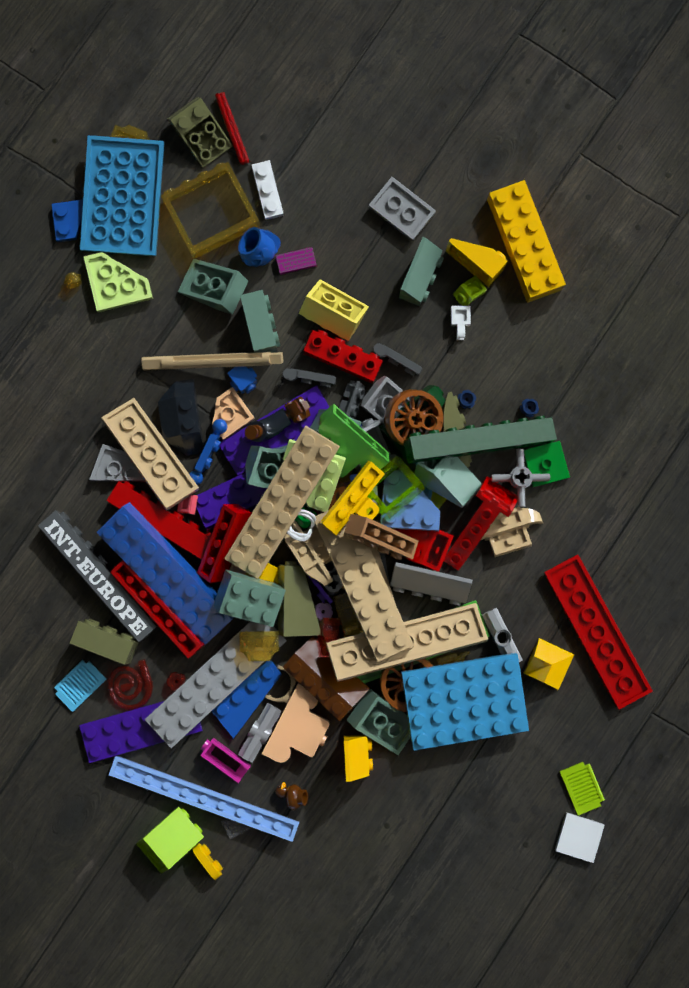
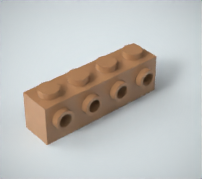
M350 514L344 532L352 536L351 540L359 543L364 541L365 546L373 549L378 547V552L384 554L391 553L390 557L401 560L402 557L413 559L419 542L372 519Z

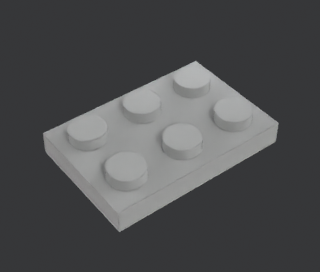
M393 177L389 179L368 206L412 242L436 213L435 209Z

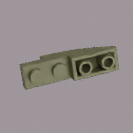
M452 392L447 394L444 403L443 432L454 427L457 430H462L466 424L463 413L460 414L457 408L460 406L456 395L453 396ZM470 455L458 457L467 468L470 467L472 462Z

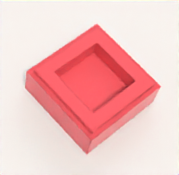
M192 494L179 502L177 512L195 515L198 496Z

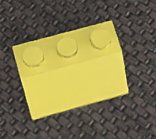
M319 280L307 294L299 314L317 323L322 328L335 333L340 338L349 341L369 306Z

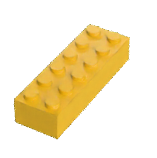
M525 180L490 192L487 201L527 303L563 290L566 283Z

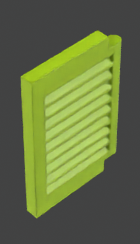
M581 762L559 771L577 815L601 806L600 802L605 799L590 763L584 765Z

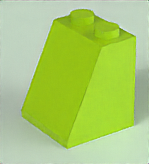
M179 807L136 843L160 873L169 870L204 838L201 834V828L197 824H193L189 820V814Z

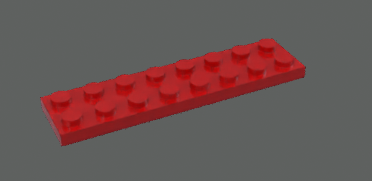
M577 554L543 572L617 709L620 710L653 692L579 555Z

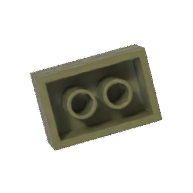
M92 619L78 621L70 644L124 665L131 663L139 643L133 635L128 633L119 634L117 633L118 629L110 626L101 627L99 626L100 622Z

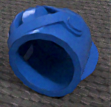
M252 227L241 237L238 251L246 265L258 267L269 263L274 258L281 242L272 232Z

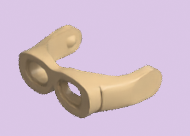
M277 666L280 670L286 671L283 666ZM289 674L291 679L289 692L281 698H274L271 695H266L265 698L275 702L288 703L297 680Z

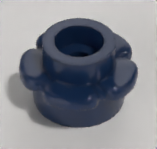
M464 390L458 395L460 406L462 408H472L476 401L475 394L470 390Z
M534 399L523 400L522 406H520L521 413L525 414L526 417H533L539 411L537 401Z

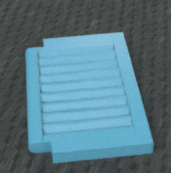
M82 660L54 688L58 691L56 693L58 698L74 712L106 678L90 661L86 664Z

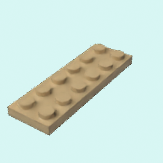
M135 398L102 417L104 424L166 511L199 490L197 484Z

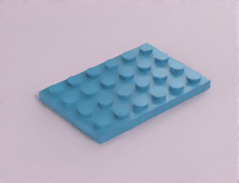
M88 135L80 242L81 251L145 256L157 255L164 141Z
M518 653L401 672L413 750L529 731Z

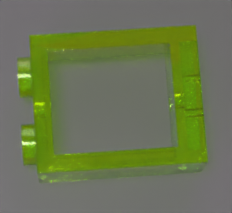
M396 456L381 469L385 474L377 485L398 469L412 486L387 507L373 490L367 496L377 504L379 513L382 516L386 514L389 519L425 490L423 483L399 456Z

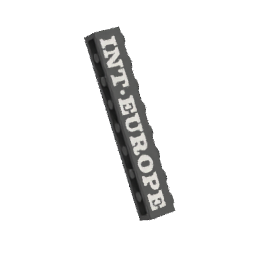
M55 510L38 526L136 640L142 642L159 626L111 574L112 570L106 566L108 564L106 559L101 554L98 556L93 551L96 548L89 540L85 542L81 537L83 533L77 526L72 527L69 523L70 518L66 513H60Z

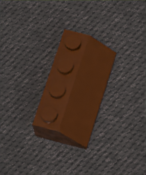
M314 636L295 652L283 666L293 678L339 721L345 718L370 690L358 677L337 682L328 649Z

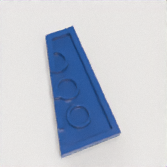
M271 659L249 675L212 710L213 714L233 739L282 675Z

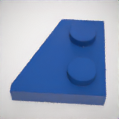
M83 200L52 204L56 241L76 240L79 234V227L82 225Z

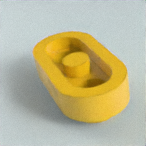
M200 843L192 848L195 856L214 880L218 879L222 875L221 870L223 868L217 860L213 861L210 857L211 852L205 844L201 845Z

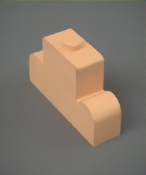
M300 683L297 684L262 752L263 755L276 762L287 761L291 755V747L309 757H313L318 746L323 747L328 737L325 733L330 725L329 720L309 710L315 708L318 700Z

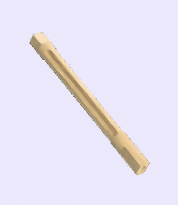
M283 352L142 357L141 361L143 370L264 366L282 364Z

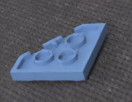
M385 470L381 524L391 529L439 532L440 510L405 471Z

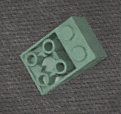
M458 457L418 462L413 477L414 481L461 508L465 506L482 485Z

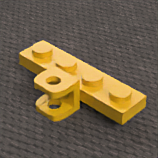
M368 461L320 523L337 536L348 522L350 514L373 520L379 512V507L367 496L385 473L374 463Z

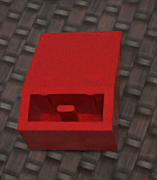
M394 529L419 541L413 559H404L432 571H440L453 540V535L441 530L438 532Z

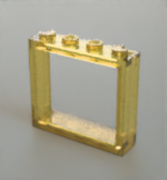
M229 162L219 163L209 172L203 171L197 175V178L185 180L180 184L181 186L175 189H167L161 195L193 259L242 236L249 228L260 227L259 219ZM227 173L250 217L193 246L171 201Z

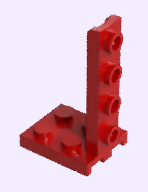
M488 476L476 494L478 498L483 500L482 504L444 559L446 563L458 571L498 514L501 512L509 517L518 501L516 494L498 482H492V478Z

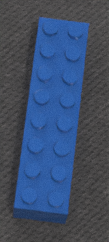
M130 502L122 506L97 531L99 536L205 645L234 618L218 613L213 607L217 592L197 574V571Z

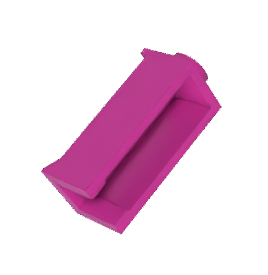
M215 738L211 741L207 739L201 747V750H203L201 756L237 783L241 781L251 764ZM216 746L241 764L236 772L211 754Z

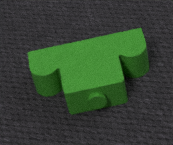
M335 404L331 405L321 414L319 418V433L339 445L340 447L336 455L346 458L340 474L341 478L359 464H361L362 469L368 461L374 463L380 470L389 463V452Z

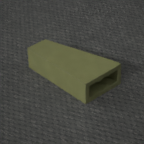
M285 561V564H279L278 584L286 591L278 612V635L283 637L321 635L303 568L297 564V561Z

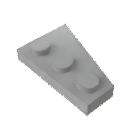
M102 445L90 476V481H145L124 451Z

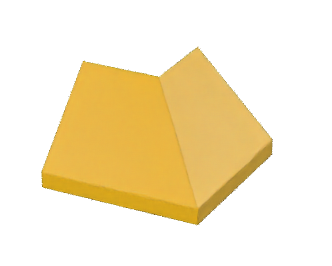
M539 638L523 673L559 690L574 654Z

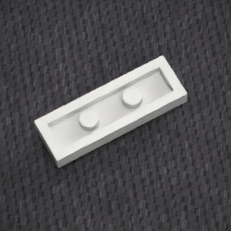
M270 160L252 164L265 220L284 216Z

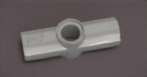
M494 608L482 614L500 654L518 653V659L521 662L522 657L498 609ZM500 632H504L507 636L504 643H500L497 639Z
M269 703L266 704L260 717L250 729L247 735L248 738L239 751V756L253 763L262 745L266 743L270 736L272 727L280 716V709Z

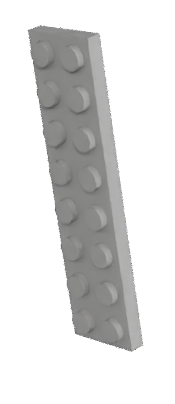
M250 621L155 709L145 721L172 748L287 640L283 636L278 635V631L274 626L271 627Z

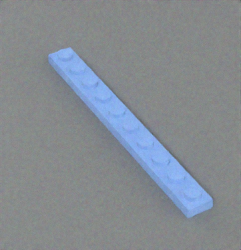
M115 756L109 775L291 842H293L299 822L119 756Z

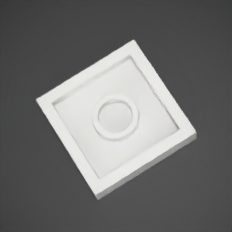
M566 812L555 851L594 863L604 824Z

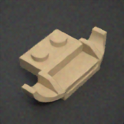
M520 507L514 508L509 517L499 513L481 540H489L495 557L531 547L532 543L527 528L532 524H543L541 515L535 510Z
M295 520L291 525L295 532L307 534L309 531L307 529L302 532ZM316 525L313 527V532L307 541L295 540L286 533L284 536L285 542L305 574L318 580L324 586L333 582L324 566L332 560Z

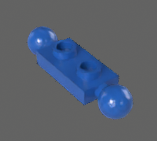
M217 419L213 422V433L208 438L194 468L195 471L189 473L197 485L202 483V472L210 468L213 462L211 456L213 452L218 451L221 445L219 441L220 434L225 433L227 430V423L223 419Z

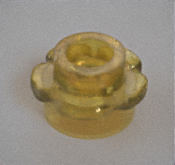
M75 272L67 274L65 276L66 279L63 281L69 289L76 288L82 284L81 275Z

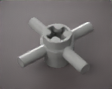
M516 449L517 467L510 474H492V482H510L517 489L518 507H525V488L534 481H550V474H532L528 468L524 467V449ZM524 473V483H520V480L516 479V475Z

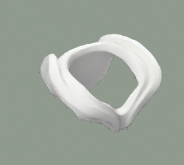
M301 509L298 515L311 521L308 533L295 532L290 526L287 534L295 540L307 541L313 532L316 517L313 513Z

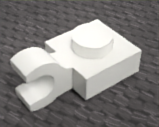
M451 306V326H457L456 340H464L465 326L471 325L470 306Z

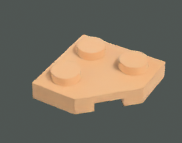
M233 387L217 397L213 422L217 419L226 421L227 430L225 433L220 434L223 440L255 419Z

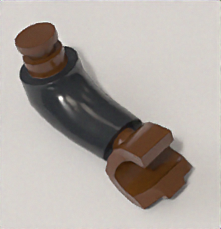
M298 397L285 404V409L281 408L262 420L251 422L245 429V436L254 442H265L281 433L292 424V421L296 424L311 416L310 406L302 397Z

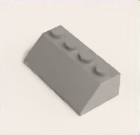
M396 562L390 586L396 592L404 593L405 590L412 591L414 596L423 597V594L431 595V600L442 602V598L450 600L449 604L461 606V603H466L473 580Z

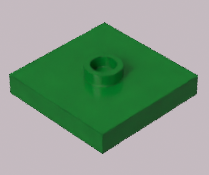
M560 441L524 450L526 466L532 474H550V481L531 482L532 488L570 478Z

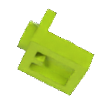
M475 275L461 284L453 295L462 306H468L472 301L483 295L487 289Z

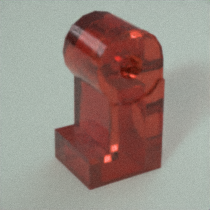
M323 618L319 623L321 635H318L323 656H329L326 643L340 639V618Z

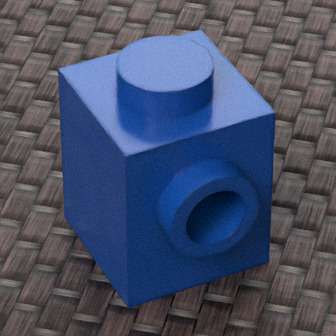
M238 366L227 373L232 380L230 385L236 392L239 390L242 394L245 392L250 393L256 388L257 380L255 378L257 374L251 367L248 369L246 366Z

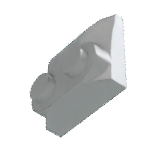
M383 376L374 383L364 396L361 406L383 424L385 409L389 401L403 390L387 376ZM401 403L399 404L398 409L403 407Z

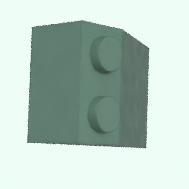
M193 259L178 293L216 310L233 315L248 280L239 271Z
M371 689L364 695L347 719L356 730L399 755L411 737L407 713L393 708L384 697Z

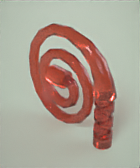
M145 659L138 661L146 691L143 699L137 704H123L117 700L112 688L115 675L123 670L129 671L138 680L136 692L132 695H124L119 690V681L122 678H127L130 681V684L120 685L122 692L129 691L134 686V679L128 674H120L115 679V692L124 700H132L137 697L141 692L143 684L136 670L131 667L121 666L116 668L108 679L110 696L114 703L121 708L128 710L137 709L146 704L152 695L153 681H151Z

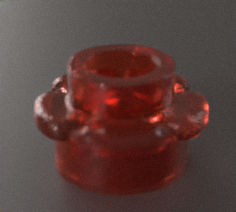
M173 672L167 679V685L172 691H176L185 683L186 678L182 673Z

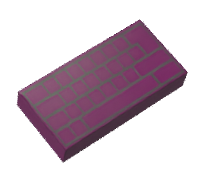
M312 247L276 255L280 275L317 267Z

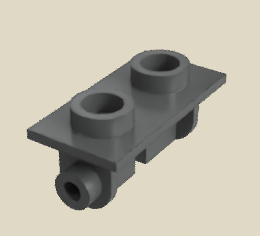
M350 380V383H347L343 396L349 398V400H342L339 407L348 417L353 419L357 417L361 399L365 396L366 386L359 381Z

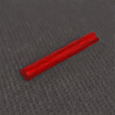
M224 92L217 93L215 98H217L219 109L223 115L226 128H228L233 147H235L237 158L241 165L249 163L247 152L243 146Z

